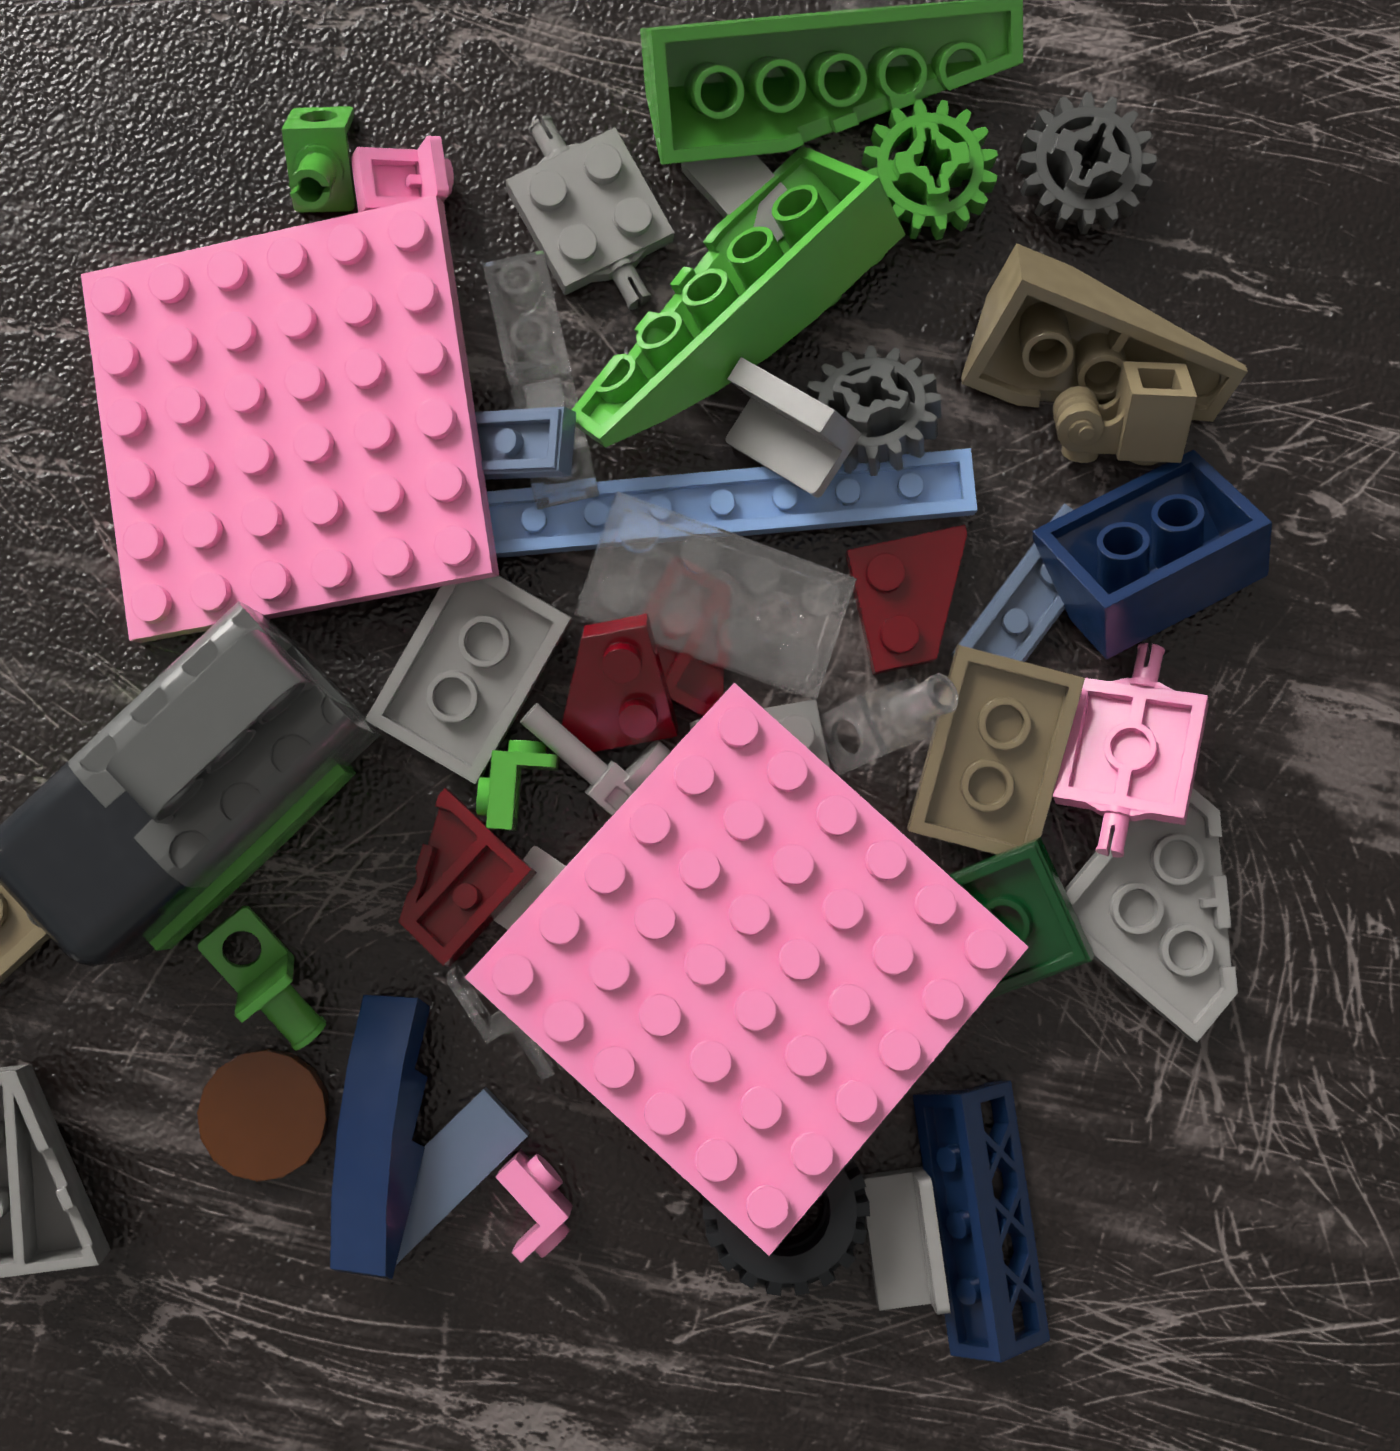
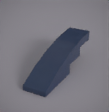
M363 995L348 1059L336 1139L331 1196L330 1269L337 1272L393 1279L425 1147L412 1141L428 1078L415 1069L430 1011V1006L418 998Z

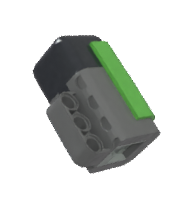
M238 601L0 825V884L26 911L30 922L38 928H42L67 956L79 964L92 967L142 959L154 950L172 949L258 870L356 774L350 764L381 734L374 725L365 720L366 716L278 625L263 614Z

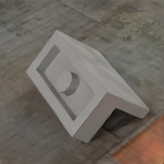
M741 357L727 379L749 396L750 400L727 434L726 442L816 498L821 497L862 433L834 409Z
M923 1167L862 1175L866 1184V1196L870 1201V1216H865V1225L868 1230L867 1239L876 1303L879 1311L931 1304L937 1315L951 1313L934 1191L930 1176Z

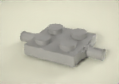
M542 116V125L539 119H536L531 123L528 130L536 140L544 158L537 165L506 179V191L564 296L591 282L613 279L629 310L638 308V302L641 306L644 305L652 296L647 291L635 267L646 255L672 243L674 231L617 129L614 127L583 143L566 146L551 116Z

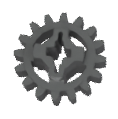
M1085 92L1079 107L1074 108L1071 101L1064 96L1059 99L1054 115L1044 109L1040 111L1033 125L1035 130L1028 129L1020 147L1027 153L1021 154L1016 165V172L1030 176L1025 180L1020 192L1022 196L1038 194L1041 200L1034 211L1038 217L1046 214L1050 209L1057 213L1055 219L1056 229L1061 230L1069 219L1077 220L1080 234L1088 233L1094 219H1098L1100 225L1106 231L1112 229L1118 219V212L1129 218L1140 203L1137 197H1144L1152 185L1153 180L1145 174L1150 173L1156 164L1157 155L1142 152L1152 138V134L1150 131L1135 133L1131 128L1138 116L1135 110L1126 113L1122 118L1115 114L1117 98L1111 96L1104 107L1099 108L1095 107L1092 92ZM1075 129H1081V130H1078V131H1076V132L1070 131V130H1075ZM1091 148L1093 150L1089 159L1091 165L1085 177L1081 180L1079 175L1083 166L1080 164L1088 149ZM1097 194L1103 196L1098 199H1087Z
M868 346L865 358L856 360L849 351H845L842 353V367L837 369L825 363L821 366L823 382L809 381L807 385L809 396L837 411L862 433L843 462L844 472L851 474L859 463L867 464L870 476H877L880 463L887 461L895 470L899 471L903 469V454L908 452L912 456L921 458L925 454L924 439H936L938 436L937 419L942 418L941 394H937L936 377L934 374H922V360L918 357L908 361L905 365L902 364L900 349L893 348L886 358L877 357L875 347Z

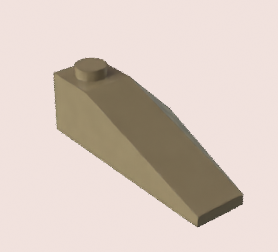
M1016 243L986 296L961 380L962 384L1017 406L1039 407L1040 401L1055 402V399L1063 391L1077 386L1087 387L1092 390L1097 397L1098 404L1101 405L1115 398L1122 361L1182 363L1187 365L1197 395L1192 420L1213 422L1248 371L1246 365L1075 267Z

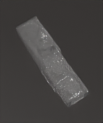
M544 250L483 263L515 410L566 407L572 410L578 402V397ZM575 427L571 476L530 478L537 509L600 496L587 437L577 427Z

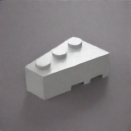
M32 1065L0 1067V1278L100 1265L111 1249Z

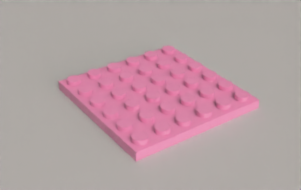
M436 195L81 274L129 641L144 643L207 631L238 601L272 619L499 576L444 203Z
M733 683L464 978L770 1256L1029 947L736 683Z

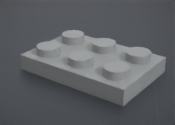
M500 575L460 584L441 586L365 720L463 778L477 784L479 778L484 775L491 763L492 750L499 749L573 618Z

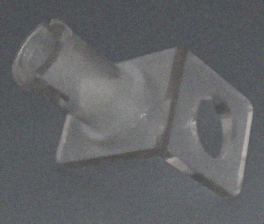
M940 673L928 677L919 684L914 677H908L861 694L820 715L826 751L835 772L838 775H843L886 754L931 737L935 727L934 719L953 712L958 706V693L953 682L947 676ZM841 720L849 721L858 731L860 746L855 754L846 751L839 742L837 729Z
M457 964L448 969V985L486 1044L504 1033H512L536 1069L539 1079L542 1080L555 1074L552 1069L554 1063L548 1054L502 1011L499 1010L495 1014L490 1015L469 981L464 978L465 975ZM555 1061L560 1071L564 1069L560 1064H558Z

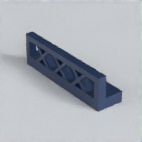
M1011 1080L993 1081L965 1090H928L913 1094L923 1169L930 1176L933 1185L951 1313L945 1314L950 1355L1001 1363L1050 1341ZM991 1100L994 1124L988 1135L984 1131L980 1103ZM997 1167L1002 1172L1004 1186L999 1201L994 1197L992 1179ZM1007 1233L1011 1236L1013 1255L1008 1266L1004 1264L1002 1245ZM1018 1298L1021 1301L1025 1329L1014 1333L1012 1311Z

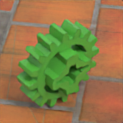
M922 99L915 100L910 117H906L897 107L894 108L890 113L889 128L876 124L870 140L874 146H867L864 150L861 164L869 169L865 172L879 178L899 222L901 223L903 220L910 224L909 234L911 239H917L922 226L931 227L932 234L936 240L943 238L948 222H951L960 232L965 230L970 220L969 212L981 215L988 202V198L984 193H992L997 181V175L987 171L993 168L998 157L997 150L981 149L988 136V129L981 127L971 131L967 127L971 112L967 109L961 112L956 119L948 116L949 106L946 100L940 101L935 113H927ZM909 139L910 146L908 150L895 154L894 160H888L894 149ZM922 155L924 164H928V168L927 166H919ZM929 171L933 174H938L936 183H934V178L930 176ZM969 179L965 190L949 202L950 188L959 187L963 180Z

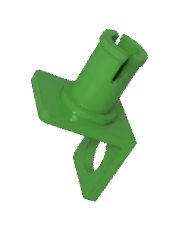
M305 107L291 110L281 130L289 176V187L291 189L290 195L295 211L299 213L352 211L355 208L356 198L347 137L354 119L353 107ZM316 120H326V121L311 122V121H316Z
M249 906L239 908L199 941L198 950L238 993L234 1015L241 1023L256 1011L261 1010L291 1043L295 1051L308 1045L325 1028L326 1020L319 1016L290 984L293 981L294 955ZM237 931L250 932L261 943L260 955L255 961L246 965L232 963L223 953L225 939Z

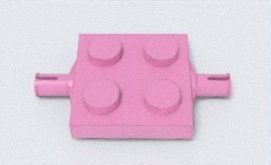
M1148 643L1138 644L1132 678L1115 681L1085 678L1054 788L1053 798L1056 804L1089 809L1104 816L1098 846L1095 851L1105 856H1109L1110 847L1113 857L1121 858L1124 856V847L1130 821L1150 819L1186 825L1209 706L1208 695L1175 691L1158 682L1165 649L1157 644H1152L1151 654Z

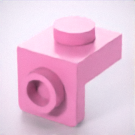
M427 136L417 150L357 147L350 157L358 212L435 195L444 202L451 195L454 182L453 167L451 161L448 158H444L440 136Z
M520 1149L502 1166L496 1175V1179L537 1222L517 1241L512 1251V1254L521 1263L534 1250L541 1258L545 1257L566 1237L570 1229L564 1222L569 1218L573 1205L557 1189L563 1181L555 1169L539 1154L530 1159Z

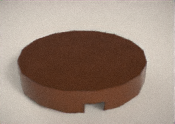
M270 1049L245 1052L219 1067L203 1088L197 1111L200 1139L213 1161L233 1176L257 1182L283 1178L310 1161L325 1140L329 1118L328 1108L330 1107L327 1089L316 1070L295 1054Z

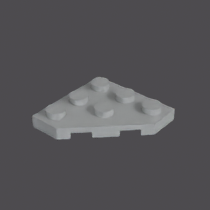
M1193 788L1186 825L1150 819L1130 821L1124 847V856L1121 858L1113 857L1111 847L1109 856L1095 852L1065 887V891L1095 955L1094 959L1185 1037L1197 1043L1238 994L1236 968L1231 966L1228 928H1231L1227 877L1222 875L1219 837H1222L1220 810Z

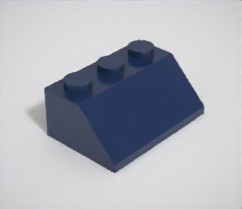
M1193 449L1183 454L1181 463L1167 462L1032 532L1033 541L1064 603L1070 620L1107 660L1268 576L1272 521Z

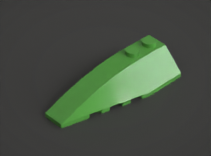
M963 0L640 28L645 92L660 163L672 164L787 152L803 146L805 142L859 125L861 121L891 111L896 107L902 109L914 104L915 100L923 99L944 90L950 91L1022 64L1023 0Z
M801 146L773 172L775 176L713 228L703 241L708 252L694 270L690 267H683L673 279L670 285L675 294L660 313L648 311L634 329L637 333V343L628 354L614 355L572 408L576 412L575 427L605 448L671 418L731 383L727 378L741 357L758 365L816 320L827 308L833 306L840 299L841 295L865 272L879 263L885 254L905 236L904 230L879 178L815 150ZM781 182L787 188V191L777 198L772 207V216L784 236L777 242L769 228L762 226L754 227L759 203Z

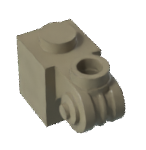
M1122 361L1115 398L1101 405L1098 404L1095 393L1087 387L1077 386L1063 391L1055 399L1052 407L1055 428L1062 445L1061 452L1063 456L1079 463L1095 461L1099 454H1116L1118 460L1130 461L1138 465H1154L1158 462L1181 463L1197 400L1187 365L1182 363Z

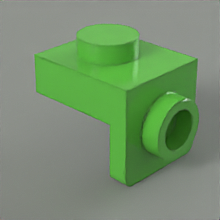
M509 740L508 751L492 750L490 778H479L476 799L477 815L487 816L486 828L517 831L522 769L559 771L560 758L558 755L546 754L547 746L543 742Z

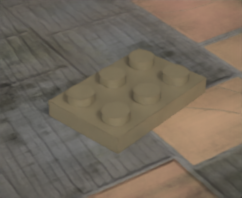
M957 644L907 826L908 831L996 855L1041 837L1085 678Z

